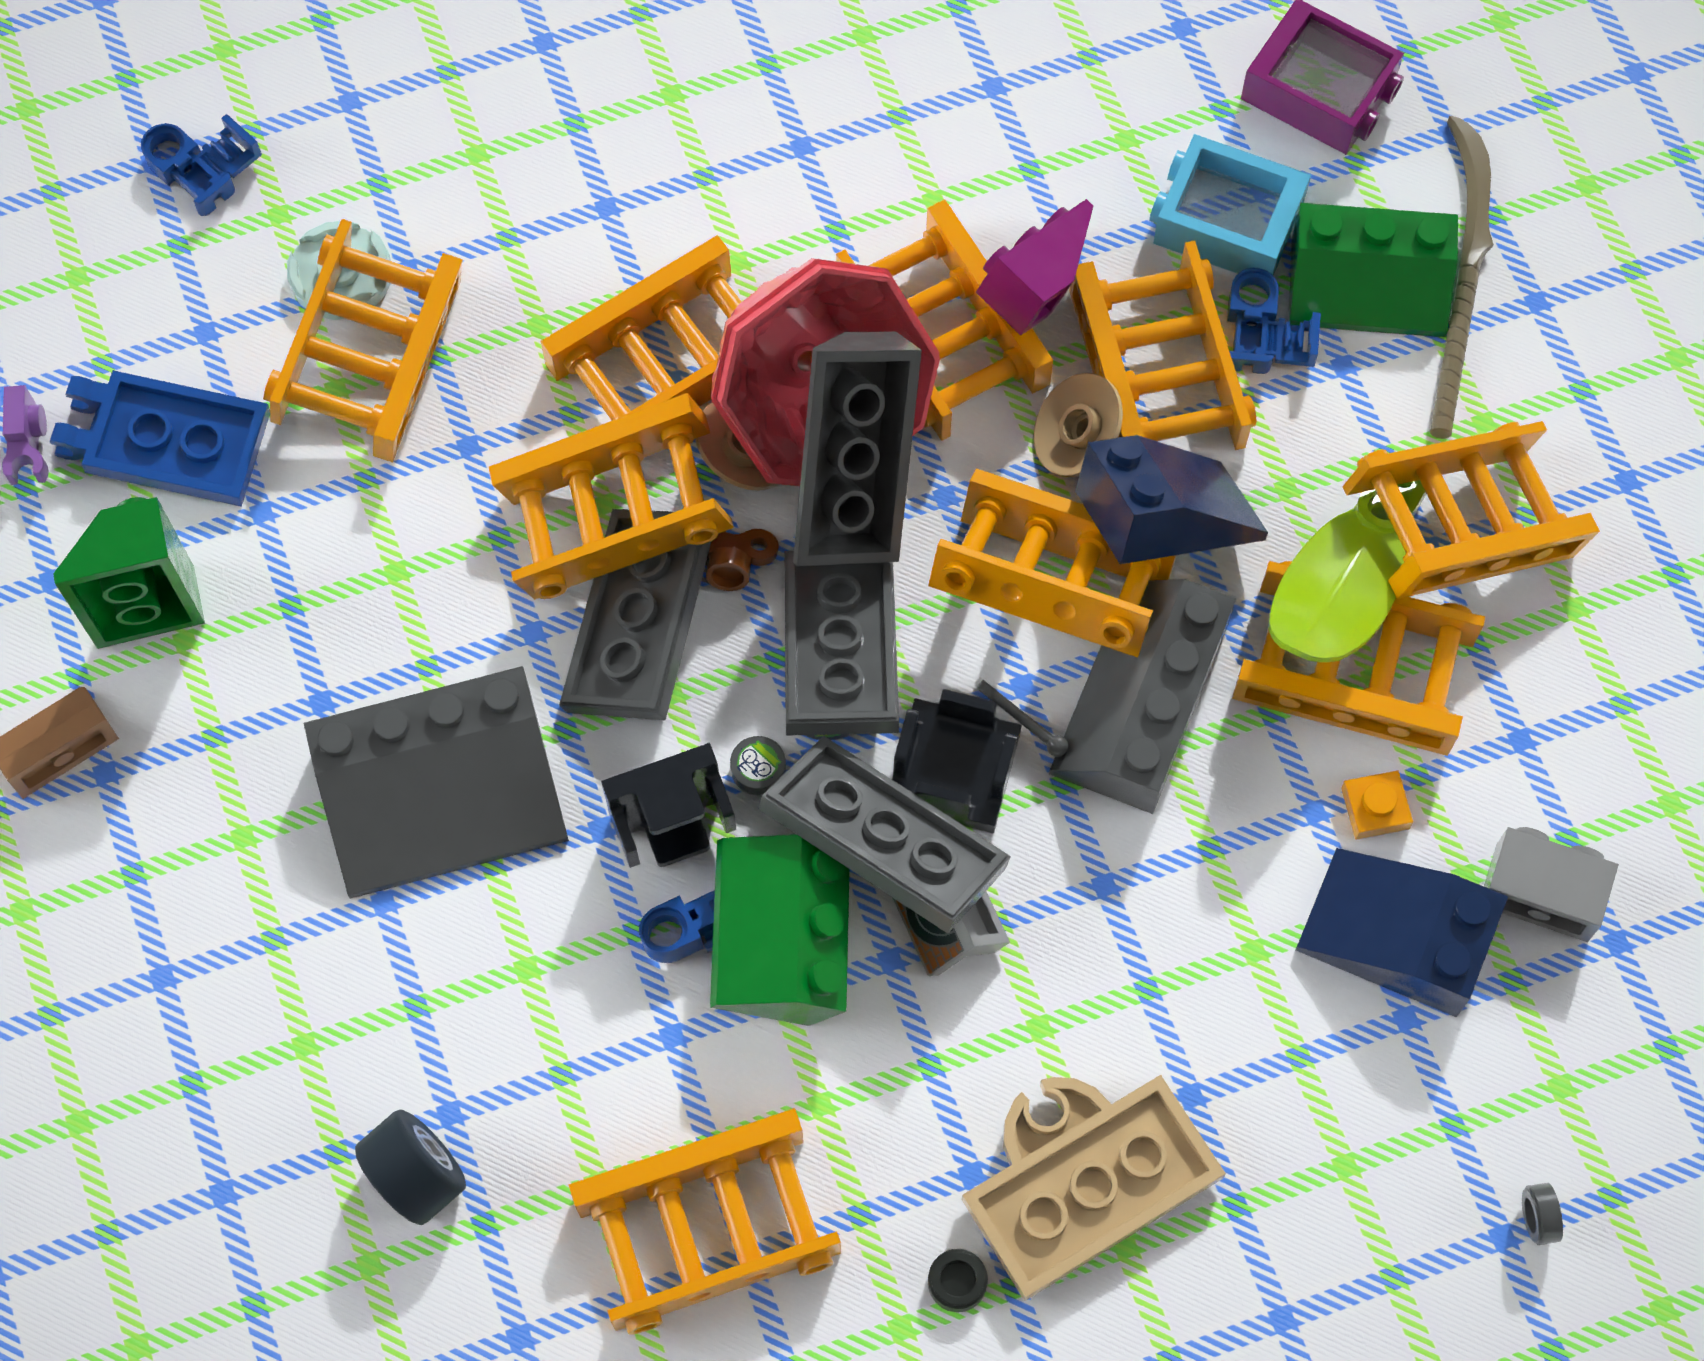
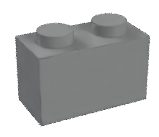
M1507 827L1496 844L1484 887L1508 896L1503 914L1589 942L1602 925L1619 864L1604 859V855L1601 852L1590 847L1572 846L1570 848L1549 841V837L1537 829L1529 827L1514 829Z

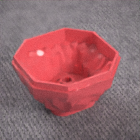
M811 258L799 268L792 267L786 273L777 276L773 280L764 282L753 294L736 307L731 317L725 322L717 367L712 376L711 401L767 483L800 486L813 348L844 332L896 331L922 350L913 436L924 428L940 362V353L888 269Z

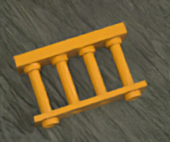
M945 199L927 208L926 231L923 232L922 239L868 265L888 269L893 277L932 256L936 260L942 258L950 270L949 278L907 299L916 316L919 317L958 296L963 300L969 298L977 311L976 318L932 340L940 353V360L985 336L989 340L995 338L1004 351L1001 360L940 391L935 386L933 387L924 427L932 426L941 441L951 437L952 412L950 409L1012 377L1015 380L1023 379L1033 394L1050 385L1053 367L1052 357L1032 328L1020 336L976 293V290L987 275L983 270L987 260ZM846 249L836 253V261L855 264Z
M341 219L335 237L327 234L323 240L317 264L323 267L281 372L272 370L265 387L263 400L270 402V422L281 425L288 405L291 403L366 428V434L373 436V456L393 463L461 283L463 259L442 253L436 271L427 268L426 272H422L351 248L352 222ZM344 267L418 292V298L425 300L420 314L410 313L409 317L334 293L333 291L342 268ZM325 312L402 337L401 343L407 345L402 360L393 358L391 362L316 338ZM307 357L384 382V388L390 390L385 406L376 404L374 408L299 384L298 380Z
M716 235L541 340L545 365L556 381L569 374H578L612 421L688 393L699 407L710 401L712 376L716 370L719 355L682 307L701 294H710L727 318L731 317L733 311L742 301L726 282L727 278L731 277L728 247ZM658 320H666L701 367L676 384L638 335L641 330ZM613 347L623 348L657 394L632 411L594 362L595 358Z
M1195 241L1185 242L1180 269L1109 284L1106 279H1098L1093 261L1078 264L1075 279L1070 286L1069 292L1093 374L1102 376L1110 381L1120 395L1123 419L1118 438L1139 435L1151 440L1162 441L1228 427L1235 450L1246 448L1251 427L1256 426L1255 406L1250 395L1243 396L1211 293L1214 287L1211 264L1207 258H1200ZM1181 290L1187 291L1193 315L1121 329L1119 324L1112 325L1108 313L1109 310H1112V304ZM1200 335L1207 357L1205 361L1135 375L1133 370L1125 371L1121 356L1125 355L1127 349ZM1214 380L1221 402L1220 407L1148 421L1147 417L1139 418L1135 402L1139 401L1140 395Z
M688 393L489 466L492 486L513 505L521 504L533 564L511 571L513 582L534 600L558 597L571 586L688 544L700 545L714 540L718 533L734 528L732 518L714 498L704 501L691 443L694 439L709 434L710 429L706 414ZM669 449L684 509L654 519L641 462L644 460V457ZM619 467L633 527L604 537L591 480L594 479L595 475ZM569 485L583 545L554 556L542 498H544L546 493Z
M1543 421L1521 426L1518 422H1510L1498 427L1493 432L1388 453L1384 449L1376 450L1365 455L1357 462L1358 468L1342 486L1346 496L1375 490L1406 552L1403 556L1404 563L1388 580L1397 599L1574 558L1600 532L1591 513L1567 518L1565 513L1559 514L1541 480L1528 451L1547 431ZM1508 462L1539 522L1538 525L1524 528L1521 523H1515L1486 465ZM1464 470L1495 532L1494 535L1480 538L1477 533L1471 534L1442 475ZM1420 480L1451 542L1450 545L1435 548L1431 543L1426 544L1398 487L1399 484Z
M976 468L969 482L961 516V522L971 526L961 545L940 539L928 586L1138 658L1153 610L1141 607L1139 604L1149 580L1170 579L1177 555L1119 564L1083 504ZM992 532L1022 542L1013 563L982 553ZM1043 550L1074 560L1066 580L1034 570ZM1095 567L1126 577L1118 598L1086 588Z
M1269 561L1260 592L1274 596L1283 575L1292 561L1281 563ZM1412 597L1396 598L1383 622L1369 687L1363 690L1342 685L1336 679L1340 660L1335 662H1317L1315 672L1308 676L1286 670L1285 666L1282 665L1285 650L1274 642L1268 629L1261 658L1255 661L1243 659L1232 699L1448 756L1459 737L1463 716L1449 713V710L1445 707L1458 647L1461 644L1473 648L1484 626L1485 616L1473 614L1470 609L1460 604L1444 603L1439 605ZM1405 630L1437 638L1423 702L1417 704L1395 699L1394 695L1390 693Z
M795 1108L568 1184L580 1218L591 1215L593 1221H600L625 1302L623 1305L607 1310L615 1331L626 1328L629 1335L642 1333L663 1323L661 1315L798 1269L800 1276H805L822 1271L834 1264L832 1257L841 1254V1241L838 1232L818 1237L791 1157L796 1152L794 1146L804 1143L803 1130ZM761 1158L763 1164H769L796 1244L763 1257L735 1176L740 1171L738 1165ZM705 1177L707 1183H713L739 1262L737 1266L708 1276L704 1274L679 1194L683 1191L682 1184ZM648 1196L650 1202L657 1203L682 1281V1285L650 1296L647 1294L622 1215L627 1210L625 1203Z

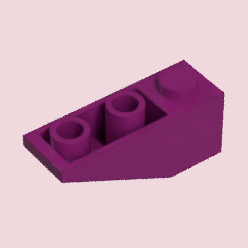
M1087 199L1069 211L1065 207L1059 208L1046 221L1042 229L1039 230L1032 226L1017 240L1012 249L1009 250L1006 246H1002L987 260L983 267L987 275L976 290V293L1020 336L1050 316L1074 282L1094 207Z

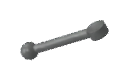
M982 679L976 688L1047 744V750L1050 755L1060 757L1067 752L1068 742L1065 737L1061 735L1053 736Z

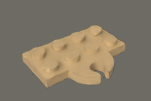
M1162 1075L1157 1076L1113 1104L1096 1087L1076 1078L1050 1077L1042 1079L1040 1081V1088L1043 1095L1056 1101L1062 1109L1063 1115L1061 1120L1052 1126L1039 1125L1031 1118L1029 1113L1030 1100L1023 1092L1014 1099L1004 1121L1003 1149L1010 1166L964 1193L961 1200L1024 1301L1225 1177V1171Z

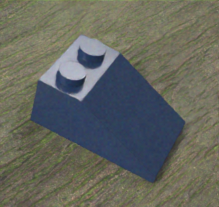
M1139 435L1088 442L1075 492L1119 564L1266 541L1268 531L1221 461Z
M1336 848L1295 951L1457 1017L1471 998L1508 896L1455 874Z

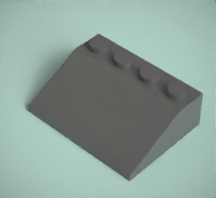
M523 666L303 723L316 781L349 899L569 841Z

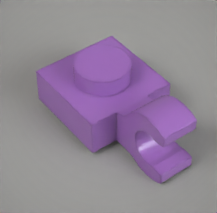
M26 385L4 387L2 435L7 441V451L2 462V470L11 485H17L18 471L24 465H33V474L39 483H45L49 474L48 465L39 452V437L45 436L47 432L45 410L42 404H36Z

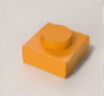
M1399 770L1345 780L1343 782L1341 790L1355 840L1409 830L1411 828L1413 819Z

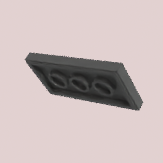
M612 509L605 537L633 527L628 509ZM652 511L654 519L673 513L672 511ZM712 541L700 545L688 544L593 579L559 704L566 713L666 721Z
M784 551L786 736L899 733L893 562L796 566L793 563L794 551Z
M825 736L762 795L758 807L760 811L946 933H949L1005 871L1011 858L1010 855Z

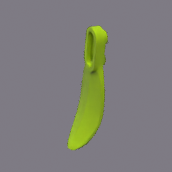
M1420 480L1398 485L1413 517L1426 496ZM1375 490L1362 492L1354 508L1336 516L1322 526L1302 547L1289 565L1274 595L1268 621L1269 633L1280 648L1308 661H1339L1362 648L1376 634L1385 621L1396 599L1388 580L1404 563L1403 556L1406 552Z

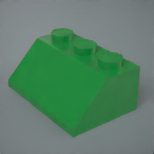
M1300 203L1291 237L1288 318L1290 325L1299 326L1304 320H1311L1312 313L1317 312L1321 313L1320 328L1446 337L1458 262V214Z
M142 497L129 498L121 501L115 507L100 510L53 573L56 587L97 649L205 624L194 565L157 497L149 499Z
M797 834L729 837L717 840L710 1008L811 1026L845 1013L847 1007L850 869Z

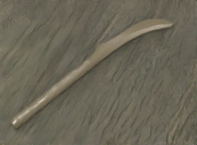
M1450 115L1447 126L1455 139L1465 171L1467 212L1462 255L1451 310L1452 315L1449 321L1447 343L1445 344L1442 371L1440 372L1436 395L1437 400L1435 401L1430 429L1432 436L1441 439L1449 438L1452 435L1479 272L1486 253L1494 245L1489 230L1491 168L1488 151L1482 137L1469 123L1459 117Z

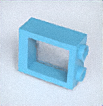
M1194 134L1187 151L1177 150L1167 177V180L1173 181L1169 193L1160 191L1154 202L1149 221L1157 223L1153 244L1183 254L1185 242L1195 241L1200 258H1207L1210 264L1237 274L1248 268H1260L1274 276L1294 228L1299 205L1305 201L1311 174Z

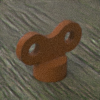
M751 529L741 534H731L726 531L718 533V536L711 542L707 557V581L713 587L723 591H737L744 588L749 583L751 564L764 566L776 559L779 550L777 538L774 534L764 529ZM760 544L763 545L765 549L756 550L752 547V545Z

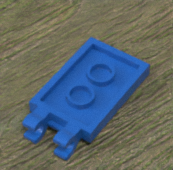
M112 370L108 384L81 376H71L65 393L67 398L72 399L70 408L80 413H95L90 430L81 429L66 423H55L49 441L50 444L57 446L54 453L55 456L73 461L83 459L82 467L87 474L242 507L270 416V409L267 403Z

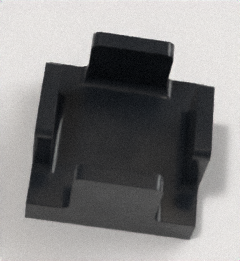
M947 689L942 690L939 704L914 698L912 709L907 710L896 748L892 780L963 826L994 834L1022 725L996 718L997 703L991 700Z
M710 743L601 781L610 819L617 838H619L629 868L640 865L637 848L631 834L640 830L646 833L659 867H665L707 852L710 849V842L701 819L705 816L704 807L715 804L725 833L737 830L735 814L720 777L718 763Z

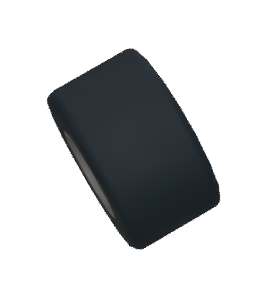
M399 1109L394 1111L355 1146L356 1159L372 1186L395 1211L417 1225H424L466 1189L465 1176L450 1151L422 1121L405 1110Z

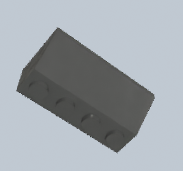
M896 331L844 332L813 348L793 563L796 566L899 562L922 350Z
M1186 579L1149 580L1139 606L1153 610L1138 658L1101 645L1064 734L1068 742V750L1063 756L1054 758L1049 775L1153 814L1229 625L1236 598Z

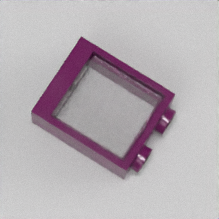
M1295 0L1247 69L1240 99L1347 155L1358 138L1366 141L1372 133L1380 116V113L1376 112L1382 101L1391 104L1400 90L1404 76L1398 74L1404 53L1303 0Z

